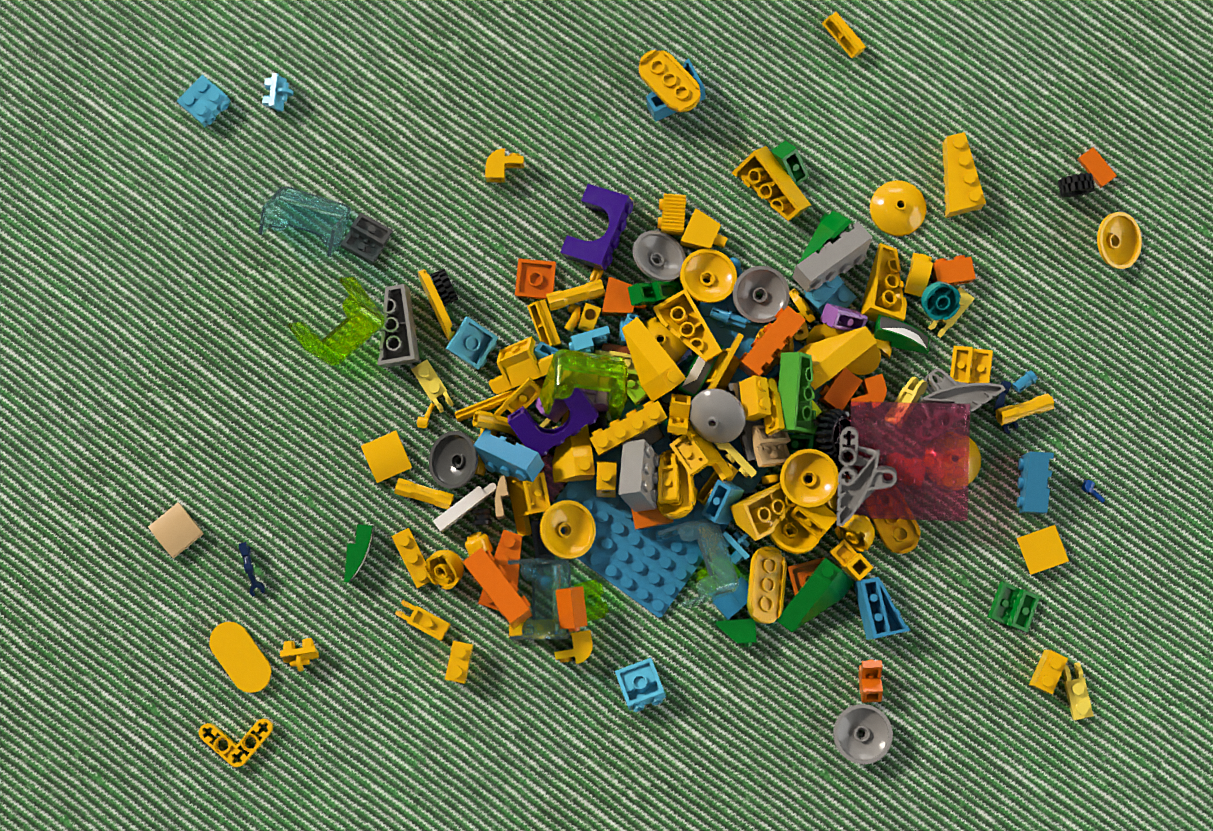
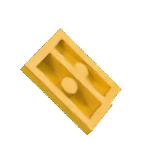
M953 346L950 377L955 381L964 383H990L993 350Z
M396 430L361 445L377 483L412 468Z
M1056 525L1017 538L1030 575L1069 561Z

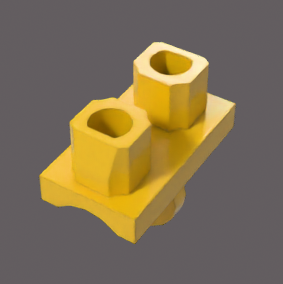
M307 638L302 640V648L297 649L295 641H285L283 651H280V657L283 658L284 663L290 662V667L297 666L298 671L301 672L304 669V665H310V659L319 658V652L315 647L313 639Z

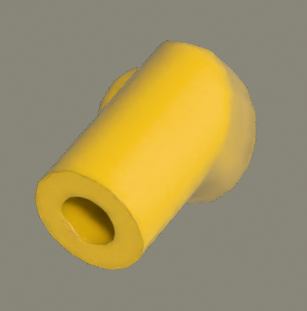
M575 303L570 304L568 312L572 313L565 325V328L573 332L578 324L581 314V307Z

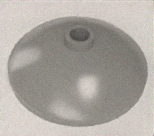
M647 231L642 233L633 245L634 260L639 269L648 277L662 282L673 281L680 277L681 266L686 259V255L681 245L672 236L661 231Z
M755 266L747 269L737 278L733 288V301L736 309L744 318L755 323H767L777 319L775 315L781 308L785 310L788 306L790 290L786 279L780 272L768 266ZM757 292L762 294L761 299L756 297Z
M707 389L698 393L691 401L689 422L694 431L703 439L713 443H727L736 439L744 429L746 422L744 408L740 401L731 393L721 389Z
M857 704L848 707L838 716L833 728V739L836 748L847 760L857 764H871L880 760L888 752L893 739V731L889 719L881 710L871 705ZM859 730L864 731L862 737H859L857 734Z

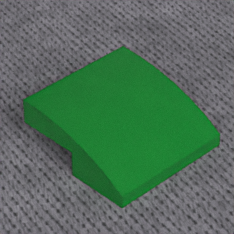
M1000 581L987 618L1027 633L1040 596Z

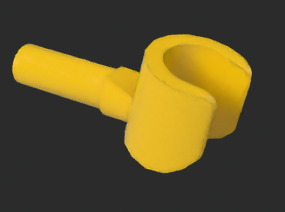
M430 404L425 417L418 416L417 427H428L429 417L435 404Z

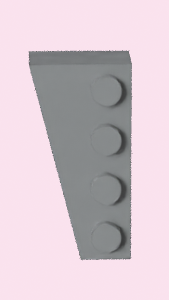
M859 222L852 225L853 229L850 232L844 231L839 234V238L833 244L831 242L825 244L819 254L814 252L796 265L792 277L806 292L818 289L826 281L830 282L840 273H846L852 266L860 265L864 262L873 237Z
M405 284L385 287L384 316L381 325L382 336L377 365L382 368L420 362L410 288Z

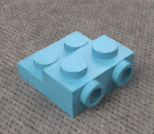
M201 75L177 100V103L204 127L212 124L216 116L221 111L227 109L230 102L228 96L215 84H212L204 75Z
M836 276L830 282L826 281L816 290L812 289L809 292L804 290L806 294L803 297L820 316L827 303L847 308L857 298L844 285V281L839 276Z
M466 316L446 349L472 368L479 370V368L485 365L489 352L495 349L496 341L499 337Z
M604 326L571 336V342L569 343L571 356L580 357V359L591 357V354L594 353V345L600 347L607 343V341H610L609 327Z
M652 658L615 671L629 711L639 712L645 708L644 705L650 703L658 705L663 702V698H666Z

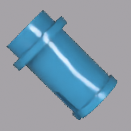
M1026 371L1024 376L1012 383V386L1020 394L1028 386L1035 384L1038 378L1033 371Z

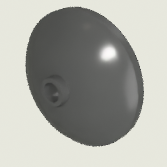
M459 431L447 432L441 435L431 448L429 455L430 473L435 482L444 488L457 489L464 486L471 480L477 469L478 452L473 446L474 441L467 434Z

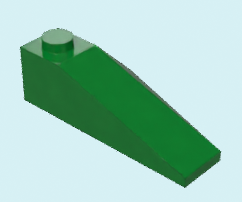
M834 210L830 214L826 212L819 219L820 223L799 263L814 252L819 254L820 250L828 242L833 244L839 238V234L848 230L852 221Z
M824 558L776 621L792 633L841 600L854 582L841 569Z

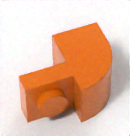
M883 374L869 377L862 381L865 395L850 399L848 402L850 409L856 408V410L866 408V404H868L871 411L884 401L887 387Z
M882 660L862 661V664L859 665V688L862 703L881 702Z

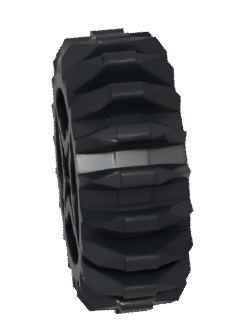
M835 408L822 413V417L818 419L819 424L816 425L817 431L814 432L816 433V438L814 439L817 441L816 448L827 454L833 461L839 460L840 434L842 430L848 426L854 427L855 422L852 421L853 416H850L849 412ZM851 431L844 435V437L848 438L847 445H851V439L855 437V435L851 434ZM849 451L844 452L845 457L849 456Z

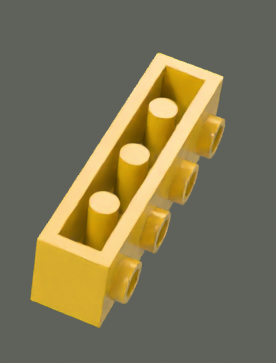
M651 400L643 405L644 408L638 412L636 409L626 414L627 418L621 421L619 419L609 423V428L605 430L600 428L592 432L593 436L590 437V440L598 455L602 456L622 445L623 442H628L668 420L659 401L654 402Z

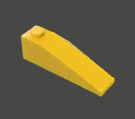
M882 243L878 244L862 301L861 314H864L868 317V320L876 322L878 315L904 321L907 300L903 295L902 288L904 284L899 274L901 268L898 251L896 248Z
M686 288L652 307L661 324L705 362L722 353L721 348Z
M638 317L622 328L640 386L650 400H657L686 379L675 362Z
M864 326L807 344L797 352L812 355L813 381L810 384L816 390L873 346L877 340L869 329Z
M570 410L563 415L561 425L567 421ZM588 425L582 427L578 434L565 438V441L556 447L552 461L554 483L593 479L595 470Z
M777 483L729 507L736 524L756 541L772 533L778 522L783 520L789 509L796 504L786 497L781 484Z

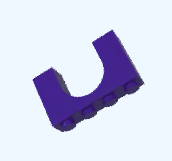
M587 184L581 201L585 207L608 215V229L602 237L594 241H584L567 235L560 253L565 259L606 271L607 267L612 263L614 249L619 245L620 234L626 228L628 214H631L633 210V201L628 195Z
M572 374L556 384V391L570 410L567 421L560 427L547 429L539 426L524 406L507 416L508 424L524 446L538 452L540 457L547 454L548 449L553 446L561 445L568 436L578 434L585 425L589 426L596 422L599 417L598 410Z

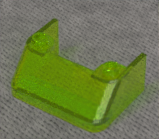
M341 277L339 279L349 294L342 304L347 318L322 340L316 333L310 331L305 322H294L287 325L306 351L331 366L342 363L379 331L385 322L384 316L355 277Z
M566 349L557 351L553 356L539 395L545 414L550 413L555 398L566 399L571 396L574 388L608 392V411L613 421L620 419L627 401L628 367L622 358Z

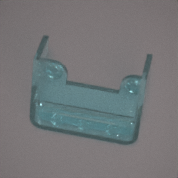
M281 187L262 207L258 234L262 235L269 227L275 231H282L288 226L322 236V243L328 247L327 256L331 257L341 244L350 219L351 208L348 205L292 187Z
M707 518L684 522L658 532L662 539L679 534L680 538L686 542L697 540L709 576L701 579L697 585L699 597L682 602V607L689 609L732 594L738 590L739 580L720 524L714 523Z
M551 559L508 560L509 565H521L523 578L526 581H532L533 620H527L523 624L522 636H509V640L569 638L572 632H568V629H560L556 599L557 589L571 587L569 563L566 560Z

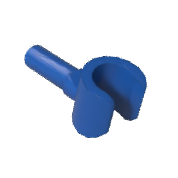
M1084 480L1082 490L1092 494L1103 503L1105 499L1093 490L1095 483L1091 480Z

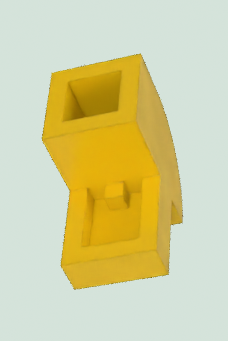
M505 148L492 152L486 161V182L505 183L506 168H524V156H520L518 153H511L509 156H506Z
M913 253L904 293L922 297V293L926 289L931 275L932 257Z
M671 395L667 432L674 435H687L691 396Z
M842 539L829 552L856 581H860L874 568L845 539Z
M591 630L571 633L574 649L554 652L555 660L560 659V663L572 661L571 657H575L576 664L584 662L590 656L593 648Z

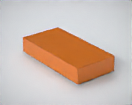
M1094 147L1077 159L1089 174H1093V180L1100 188L1117 176Z

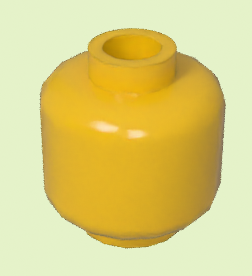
M476 532L467 537L465 548L469 556L481 547L484 551H493V546L487 534Z

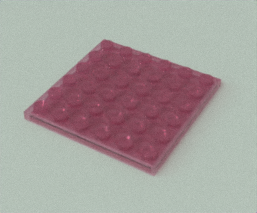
M851 401V427L856 428L859 433L858 446L873 450L880 449L878 465L891 466L897 471L896 483L891 487L876 489L861 503L854 515H865L868 518L968 521L970 403ZM851 434V436H850V445H851V439H852V437H855V435H852V434ZM858 451V455L866 458H870L872 456L867 453ZM850 452V459H853L854 455ZM855 466V467L857 468V471L859 472V471L862 469L863 466ZM884 473L883 478L885 480H892L893 475Z

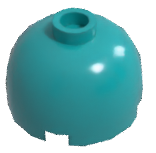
M938 281L930 284L923 291L921 305L930 318L937 321L941 319L948 320L959 310L961 295L951 284Z

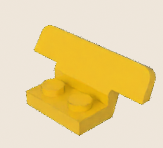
M737 334L730 348L722 349V353L719 354L705 380V383L709 385L708 389L726 390L740 364L739 359L734 356V353L744 337L743 334Z
M532 336L500 349L496 363L502 375L489 380L492 391L495 394H500L522 385L529 377L534 380L556 371L558 366L554 354L537 360L533 353L536 341Z
M688 418L687 435L680 436L669 444L690 476L693 477L708 465L713 467L722 481L729 479L733 472L712 442L703 439L694 431Z
M544 472L539 473L533 482L521 481L515 477L506 476L516 529L519 535L532 534L529 515L546 512L551 506Z

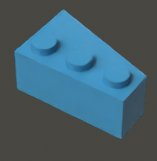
M688 58L684 62L683 68L698 82L701 93L700 101L706 99L705 87ZM653 91L646 96L647 108L655 122L676 113V111L668 108Z
M485 428L473 445L485 464V468L490 472H498L507 477L512 476L521 481L533 482L545 465L539 453L519 443H516V445L506 442V437L501 435L498 438L491 435V430Z
M1030 451L1019 458L1018 469L1021 470V475L1017 481V487L1020 489V497L1017 498V508H1020L1019 513L1045 514L1048 512L1050 493L1048 477L1052 475V471L1048 470L1049 459H1053L1054 453Z
M879 577L854 582V589L867 640L910 631L908 625L901 618L899 610L892 603L891 597Z

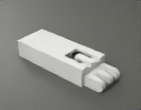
M490 483L483 490L478 486L433 520L434 524L443 533L494 494L497 489L496 484Z

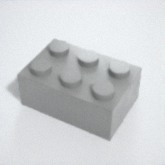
M645 439L623 442L619 495L634 512L656 509L658 501L657 489L660 456L656 454L652 446Z

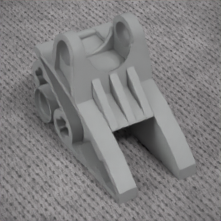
M942 369L932 370L924 378L926 382L929 379L932 386H927L926 390L929 395L917 402L918 406L923 407L928 421L916 429V439L920 442L931 440L949 428L953 422L961 420L1006 389L1001 384L958 382ZM935 372L940 373L943 379L939 377L937 374H935ZM928 406H931L934 417L931 416ZM939 419L943 421V425L940 424ZM928 428L932 430L927 435H922V432L924 430H927Z
M851 426L844 428L840 434L839 460L845 466L842 467L838 476V483L840 484H838L837 526H843L854 515L861 503L876 489L891 487L896 483L897 471L893 467L878 465L880 449L873 450L858 446L859 433L856 428ZM848 431H851V434L855 435V437H852L851 439V445H847L848 438L844 437V435L847 434ZM846 451L852 452L853 455H854V458H853V459H847V458H845L844 452H846ZM858 451L867 453L872 456L870 458L858 455ZM855 466H863V467H862V469L858 472V471H857V468H856ZM845 471H849V474L851 475L850 479H848L847 475H845ZM890 473L893 475V479L885 480L883 474Z

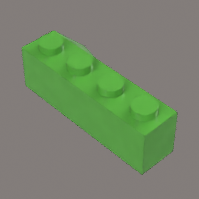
M802 352L781 353L778 392H780L785 428L781 430L783 432L816 435L814 432L817 431V428H814L813 419L816 418V410H812V399H815V395L810 384L813 381L812 355Z

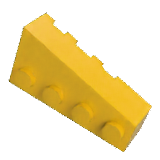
M965 132L947 136L942 143L945 218L982 209L986 204Z

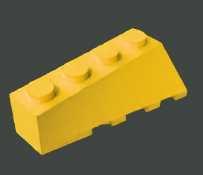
M767 146L754 150L732 172L735 177L741 178L748 188L754 189L761 199L767 200L770 206L787 221L800 216L811 206L810 202Z

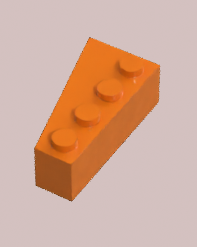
M787 306L785 310L781 308L775 315V318H777L773 324L769 322L763 330L765 334L761 338L757 337L751 344L752 349L749 353L745 352L738 360L741 362L738 368L749 377L754 375L761 377L805 323L806 319L791 307Z
M503 529L493 563L497 567L501 565L507 573L504 577L508 582L512 580L519 587L523 536ZM483 589L478 604L498 610L495 603L490 600Z
M481 547L465 559L463 564L484 589L490 600L495 603L503 617H506L514 630L532 616L529 609L531 604L525 596L520 597L517 591L519 589L512 580L508 582L504 577L507 573L501 565L497 567L493 563L495 558L489 550L484 551Z

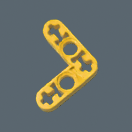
M266 718L260 719L240 742L236 744L216 725L207 723L200 727L199 737L230 765L240 767L250 759L268 738L274 726L271 720ZM260 723H267L268 731L261 732L259 736H261L262 739L260 740L258 735L254 734L253 731L258 733L261 729ZM205 728H212L213 730L211 731V733L214 736H218L219 734L220 737H218L214 741V743H212L211 741L214 740V738L212 736H205ZM253 737L256 740L254 748L246 746L247 738ZM222 739L228 742V748L225 751L220 750L218 747V743ZM243 749H244L245 751L249 752L248 755H247V753L245 752V753H243V755L240 757L241 760H242V762H240V761L234 762V760H235V756H233L234 754H236V755H237V754H240Z

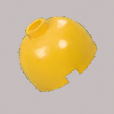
M853 515L843 526H836L835 533L839 539L843 537L854 550L864 552L865 549L868 550L875 538L874 527L870 519L865 515Z
M448 549L438 550L426 559L425 572L434 585L439 584L443 586L442 589H451L462 579L464 564L455 552Z

